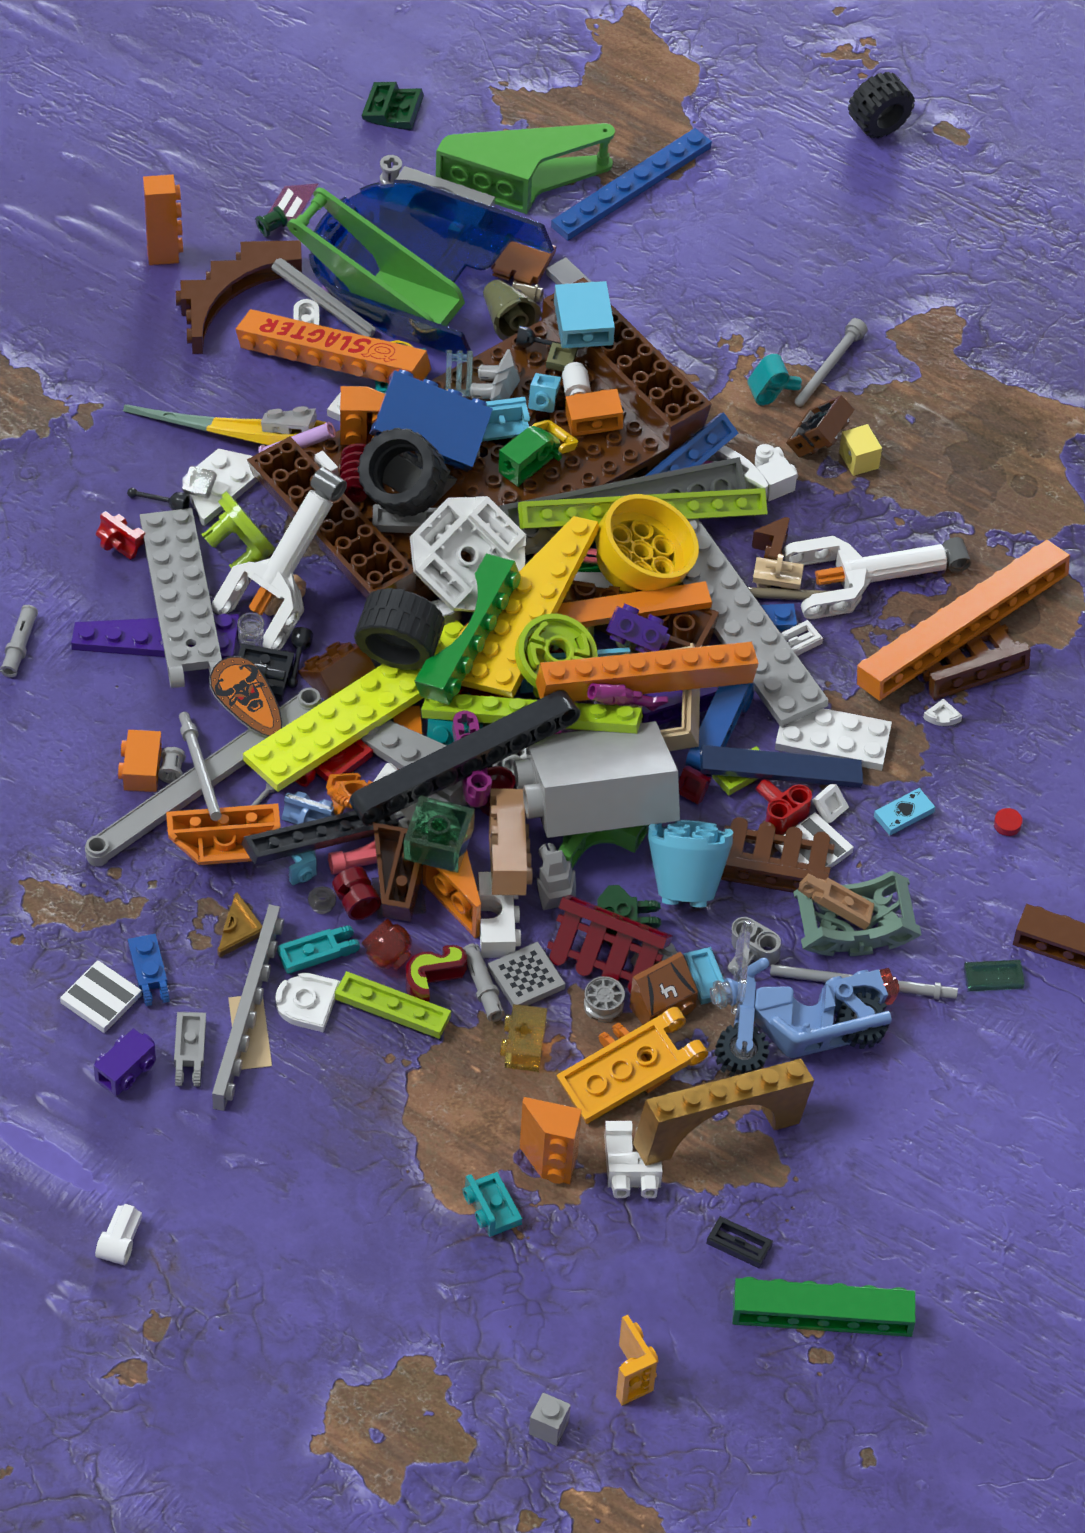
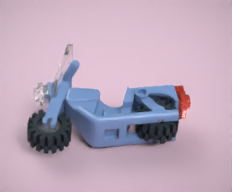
M744 921L736 943L734 978H725L724 982L720 980L714 981L713 987L710 988L712 1003L714 1005L717 1004L720 1009L726 1008L730 1004L731 1014H736L734 1027L729 1025L725 1031L723 1030L715 1046L714 1056H717L716 1063L717 1065L722 1064L720 1070L724 1073L726 1070H729L728 1076L733 1077L735 1074L741 1075L761 1069L769 1055L768 1040L764 1041L766 1037L764 1032L789 1058H797L849 1044L855 1047L856 1043L860 1044L859 1049H864L866 1045L871 1048L874 1047L875 1043L881 1042L892 1021L890 1012L885 1011L887 1005L894 1003L900 990L898 980L895 976L892 977L889 968L870 972L862 970L856 972L853 976L845 978L837 976L827 980L819 995L818 1004L814 1006H806L798 1002L793 997V989L788 986L760 987L756 991L754 978L756 974L769 966V960L761 958L748 966L751 921ZM837 1015L835 1024H833V1016ZM754 1022H755L764 1032H762L761 1034H759V1033H758L759 1028H758L757 1026H755L754 1029H753Z

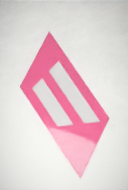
M319 183L284 186L268 213L272 212L274 207L279 206L285 213L288 222L290 219H296L301 214Z

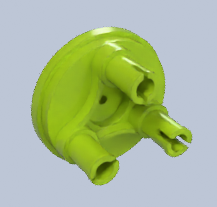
M225 491L221 495L222 498L218 501L225 512L219 516L220 520L201 535L214 548L231 533H236L246 544L247 551L229 565L231 569L233 566L247 562L262 561L271 554L273 555L276 549L234 498Z

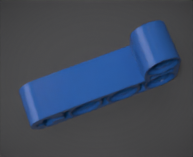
M753 683L718 687L699 728V746L690 748L685 765L701 771L700 748L702 745L726 747L741 712L746 713L751 705L754 696Z

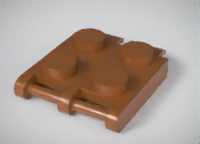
M509 231L491 262V269L494 272L492 276L507 281L513 276L514 281L526 285L538 284L552 260L557 246L552 244L547 246L536 242L534 238L528 240L516 236L515 232ZM513 240L525 243L526 245L514 242ZM534 247H537V248L546 250L547 252L542 251V250H539V249H536V248H534Z

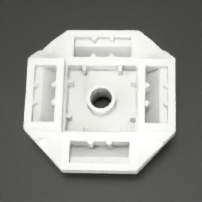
M488 496L447 498L410 536L413 572L453 611H475L478 598L475 572L486 553L514 560L518 571L525 566L526 534ZM461 551H466L470 554L471 562H466L462 559Z

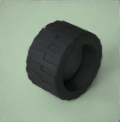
M394 428L392 430H385L378 436L376 435L365 446L359 459V481L365 493L379 506L393 515L397 514L406 517L415 516L421 512L424 513L437 503V500L444 492L447 482V467L444 464L445 460L442 455L421 434L407 428ZM416 451L420 453L423 459V469L417 483L405 492L398 494L387 493L383 488V473L387 464L395 456L403 452Z
M393 588L378 589L371 592L367 597L354 633L355 643L363 653L381 664L402 670L421 669L426 659L435 654L445 625V618L436 605L413 592Z

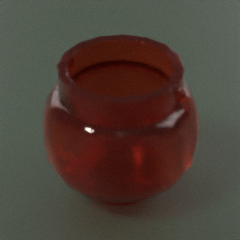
M388 918L361 943L367 949L368 959L381 970H388L391 967L397 970L412 956L409 952L412 947L410 934L398 924L393 925Z

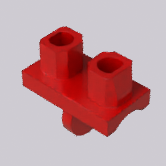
M108 512L102 513L100 515L101 524L96 531V536L102 539L100 543L101 548L106 551L115 548L130 560L135 558L138 547L144 543L145 532L140 528L132 530L127 527L126 519L120 514L113 517Z

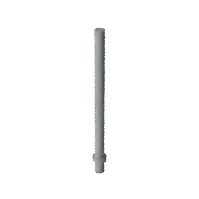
M772 964L770 976L824 983L837 976L842 978L853 976L851 974ZM885 979L889 991L933 996V999L939 1000L940 997L957 999L958 988L941 986V983L935 982V985Z

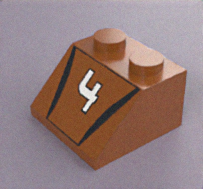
M681 952L633 976L630 1009L642 1025L660 1016L672 1007H678L684 1016L691 1013L696 1007L698 991L684 955Z

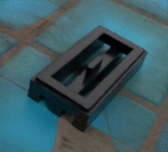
M720 1216L707 1237L706 1244L760 1269L763 1259L765 1260L768 1251L773 1245V1240ZM720 1228H723V1229H725V1230H727V1231H729V1232H731V1233H734V1234H736V1235H738V1236H735V1237H734V1236H732V1235H730V1234H728V1233H726V1232L720 1230ZM746 1240L761 1246L762 1249L747 1243Z

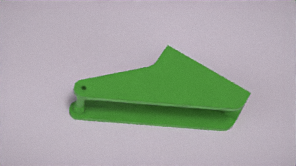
M601 123L448 135L441 141L436 150V177L487 193L495 197L496 205L527 214L539 194L611 170L613 161L609 157L608 145L615 136V129L610 124ZM600 144L597 155L556 158Z
M318 187L314 191V198L306 211L296 219H290L287 223L290 232L348 287L356 309L437 338L465 304L459 287L327 190ZM324 207L374 256L380 270L376 276L307 227L309 220L318 210Z

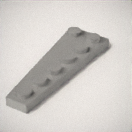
M390 720L379 727L377 726L361 738L373 750V753L388 763H392L398 769L447 746ZM462 781L436 794L451 803L463 793Z

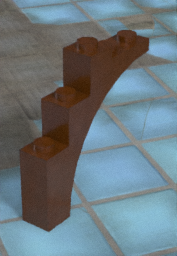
M300 240L240 242L241 252H236V260L211 261V271H206V280H180L181 291H176V306H181V315L186 316L187 325H192V328H187V344H192V354H203L204 339L211 322L231 299L261 283L282 278L272 270V265L276 259L282 258L302 273Z

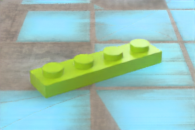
M347 971L335 991V1000L440 1039L451 1018V1010Z

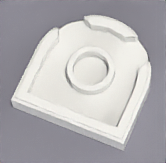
M300 973L296 977L284 980L276 992L277 1011L290 1024L324 1032L335 1002V991L340 981L310 973Z

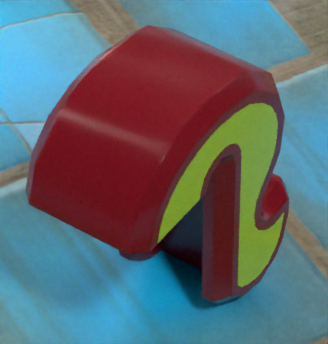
M445 945L442 955L426 951L412 956L406 964L407 994L430 1002L428 983L458 979L465 975L467 969L466 951L458 945Z

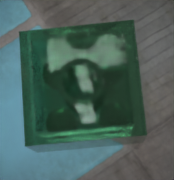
M420 796L404 838V860L458 873L474 829L475 809Z

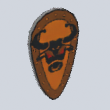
M230 656L220 660L213 667L209 677L210 689L220 704L243 725L267 738L282 729V718L278 703L259 667L251 660L241 656Z

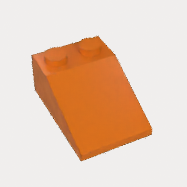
M448 835L423 851L422 884L476 939L480 936L481 902L468 851L461 842H457L451 835Z

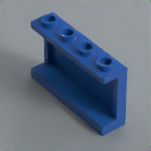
M394 370L389 377L386 393L369 434L378 436L383 431L394 428L411 429L415 433L421 434L438 450L445 460L444 463L468 472L474 465L493 408L488 407L487 403L480 399L473 398L470 400L462 397L463 394L457 390L448 389L447 391L439 388L438 384L428 379L421 381L413 378L414 375L406 370Z

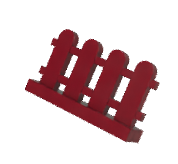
M567 895L562 897L559 908L565 910L564 915L558 914L556 921L560 922L561 925L555 942L550 940L547 948L551 949L550 960L555 965L564 964L568 957L576 959V971L582 976L589 975L593 972L594 967L604 970L602 977H611L618 982L620 978L629 980L628 991L631 994L633 976L654 966L656 961L661 962L663 960L664 954L659 953L660 949L670 946L673 935L582 899ZM582 918L590 920L591 924L588 925L581 922ZM608 928L617 931V934L608 933ZM578 930L587 933L581 952L572 949ZM634 938L643 941V945L634 943ZM604 940L613 943L607 962L598 959ZM630 950L639 953L633 973L624 970Z

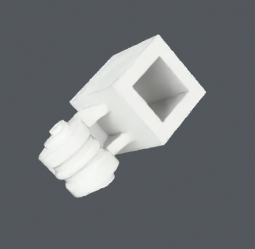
M769 444L758 446L754 464L768 483L767 501L769 502L795 491L798 473L794 465L789 464L781 448H774Z

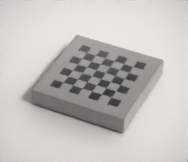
M538 942L488 963L489 972L514 1011L565 989L564 981Z

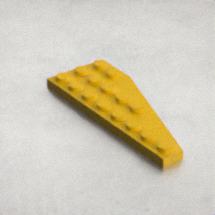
M573 516L519 571L521 579L518 587L511 593L507 607L501 611L496 627L493 631H490L485 640L483 650L477 654L472 670L469 674H466L461 686L514 698L524 679L515 659L517 639L525 626L536 617L544 614H557L600 529L598 521ZM466 626L460 631L458 637L462 634Z

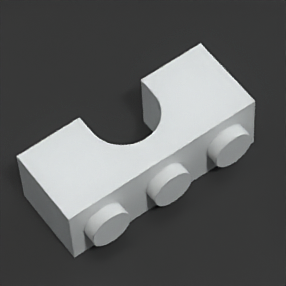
M478 872V894L481 902V911H492L498 914L495 918L480 920L481 954L483 958H501L515 952L516 946H521L520 929H515V923L520 921L519 906H514V899H518V895H492L491 872Z

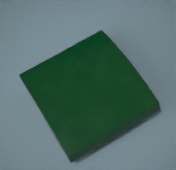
M374 82L361 115L362 119L381 126L412 129L424 97L422 88L399 89L397 82Z

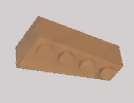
M491 789L489 850L492 895H526L527 884H532L529 824H525L523 789Z

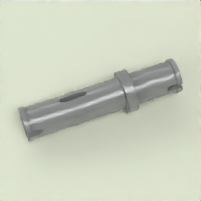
M32 605L22 606L11 641L5 647L4 652L6 656L0 672L6 677H15L17 675L20 662L26 656L27 650L25 647L38 615L37 608Z
M474 943L468 944L463 949L467 953V965L477 989V999L483 1004L487 1019L493 1022L499 1021L505 1016V1011L498 998V987L493 985L479 945H474Z

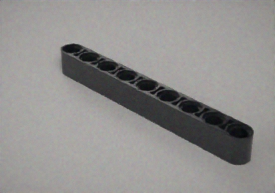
M555 691L358 789L351 795L349 803L363 824L372 825L373 822L377 823L471 776L474 771H481L571 726L579 719L581 712L566 691Z

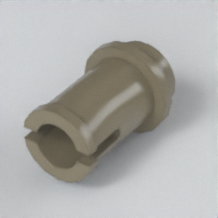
M513 282V288L521 290V293L535 302H542L544 288H540L539 284L531 286Z

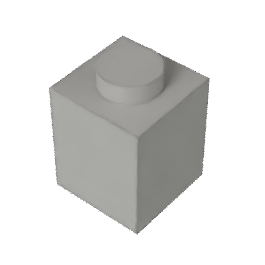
M542 1393L530 1416L529 1434L557 1446L569 1423L571 1404Z

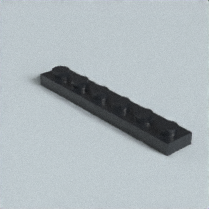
M350 811L245 836L241 845L253 863L260 864L374 836L373 824H363L356 812ZM394 815L377 822L396 827L399 824Z

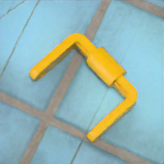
M545 420L532 425L549 431L564 442L558 449L560 453L563 454L575 450L578 440L554 422Z

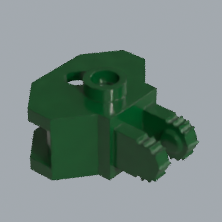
M620 885L607 886L597 899V906L653 928H659L661 925V919L656 916L639 917L640 913L659 911L661 904L658 901H637V897H631ZM608 928V933L617 934V931ZM605 940V942L612 948L613 943Z

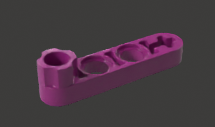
M460 711L455 714L452 725L454 742L479 730L478 719L474 713ZM461 722H466L467 726H469L468 733L464 734V725ZM487 768L481 771H474L471 776L461 780L465 800L474 807L484 806L489 801L492 779L488 776Z

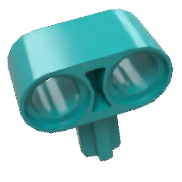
M770 354L764 357L747 380L754 400L760 406L772 403L783 389L800 390L802 383L800 377L789 375L781 356L778 354Z

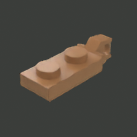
M808 873L800 882L798 891L808 898H812L821 906L864 930L870 925L874 903L830 878L826 880L818 879Z

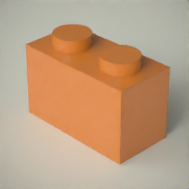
M601 390L566 396V417L571 435L574 437L623 429V409L618 390Z
M128 730L127 740H122L121 757H125L124 763L119 762L118 779H123L124 790L157 792L158 770L160 769L162 752L161 731Z

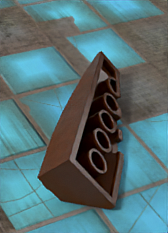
M573 580L562 603L632 592L620 591V587L616 586L600 588L596 587L595 583ZM706 608L655 616L665 620L663 626L668 628L667 634H670L669 641L664 650L688 647L690 643H693L695 647L709 646L719 612ZM608 624L594 626L599 631L611 636L612 633L606 631Z

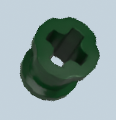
M279 206L274 207L272 212L255 218L256 225L264 237L269 236L271 231L281 226L283 228L286 227L288 223L285 213Z

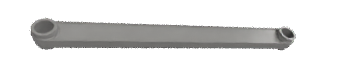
M305 688L297 696L279 707L282 728L322 703L318 690ZM248 729L206 758L204 761L212 787L245 765L243 753L266 739V737ZM195 767L102 832L90 837L85 845V855L88 862L93 866L105 865L109 859L167 819L166 812L179 811L201 796L203 792Z

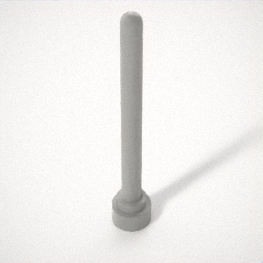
M853 318L847 324L844 338L795 399L796 406L802 407L849 346L864 337L868 328L862 320Z

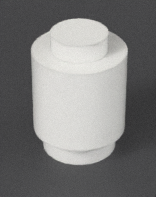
M579 362L567 364L562 373L565 396L590 393L588 371L584 365Z

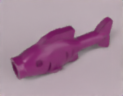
M592 683L587 691L590 700H595L605 705H639L654 711L659 706L668 703L667 696L642 695V692L625 688L624 684Z

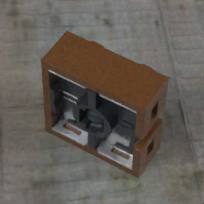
M842 395L809 409L786 444L798 457L808 453L812 455L824 446L827 448L832 446L838 440L837 434L849 424V417L855 409Z

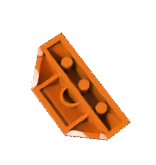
M278 803L220 808L222 817L217 821L211 819L208 809L166 812L168 838L198 865L252 861L241 845L243 838L281 828Z

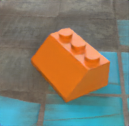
M524 1097L522 1103L520 1149L541 1178L556 1184H570L578 1156L582 1109Z

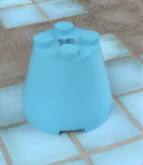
M690 820L675 821V823H669L668 826H662V823L649 825L648 840L658 894L662 897V903L675 905L682 901L690 902V906L706 907L707 901L714 899L733 844V831L731 829H725V832L716 828L717 824Z

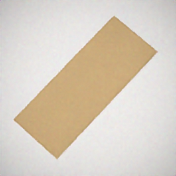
M241 996L228 997L232 1026ZM263 999L261 1005H256L254 1012H257L254 1028L248 1029L247 1035L250 1036L247 1052H242L240 1059L243 1060L242 1069L272 1066Z

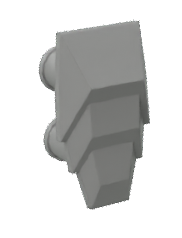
M507 349L499 365L479 366L478 377L480 381H493V383H472L470 387L472 399H490L491 401L509 399L520 382L519 371L510 349Z
M548 843L550 851L547 850L545 844L538 851L543 861V866L539 870V878H537L538 892L543 910L559 907L564 896L571 895L576 897L575 870H572L570 861H566L562 850L557 851L556 847L551 843Z

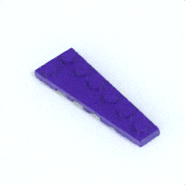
M239 614L213 615L222 659L234 656ZM158 618L75 622L71 642L72 650L165 657Z

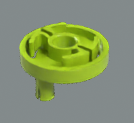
M562 614L538 616L525 626L517 639L515 646L517 666L523 677L534 686L533 693L537 698H539L535 682L540 663L563 661L551 656L549 652L551 646H553L552 651H556L559 647L563 649L566 654V659L564 660L598 657L597 647L590 632L580 622Z

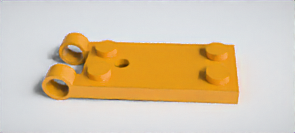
M678 1007L666 1010L660 1016L556 1075L574 1106L582 1109L581 1117L586 1124L688 1065L694 1066L701 1063L708 1056V1051L700 1040H694L682 1049L677 1050L666 1032L672 1033L679 1030L686 1023V1018ZM644 1054L652 1056L648 1062L642 1061L641 1057Z

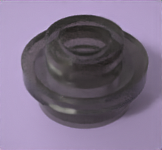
M317 887L309 893L308 903L315 912L325 914L330 912L335 906L336 894L328 887Z

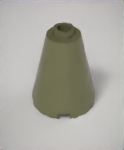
M493 280L485 286L483 296L495 333L501 340L504 341L517 334L520 326L530 327L539 322L540 316L542 318L541 309L534 300L504 281Z

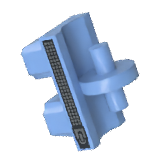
M299 791L294 795L287 793L284 798L285 804L282 820L300 824L333 816V802L325 799L316 802L310 800L306 793Z

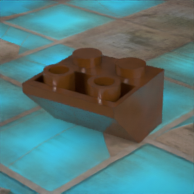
M338 641L329 645L326 648L327 652L320 657L317 655L304 662L305 666L298 670V672L312 688L318 690L324 700H327L376 668L371 658L363 653L357 644H352L351 642L340 643Z

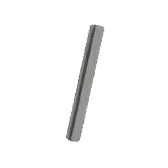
M282 258L275 260L272 265V270L359 335L367 337L374 335L376 331L374 326Z

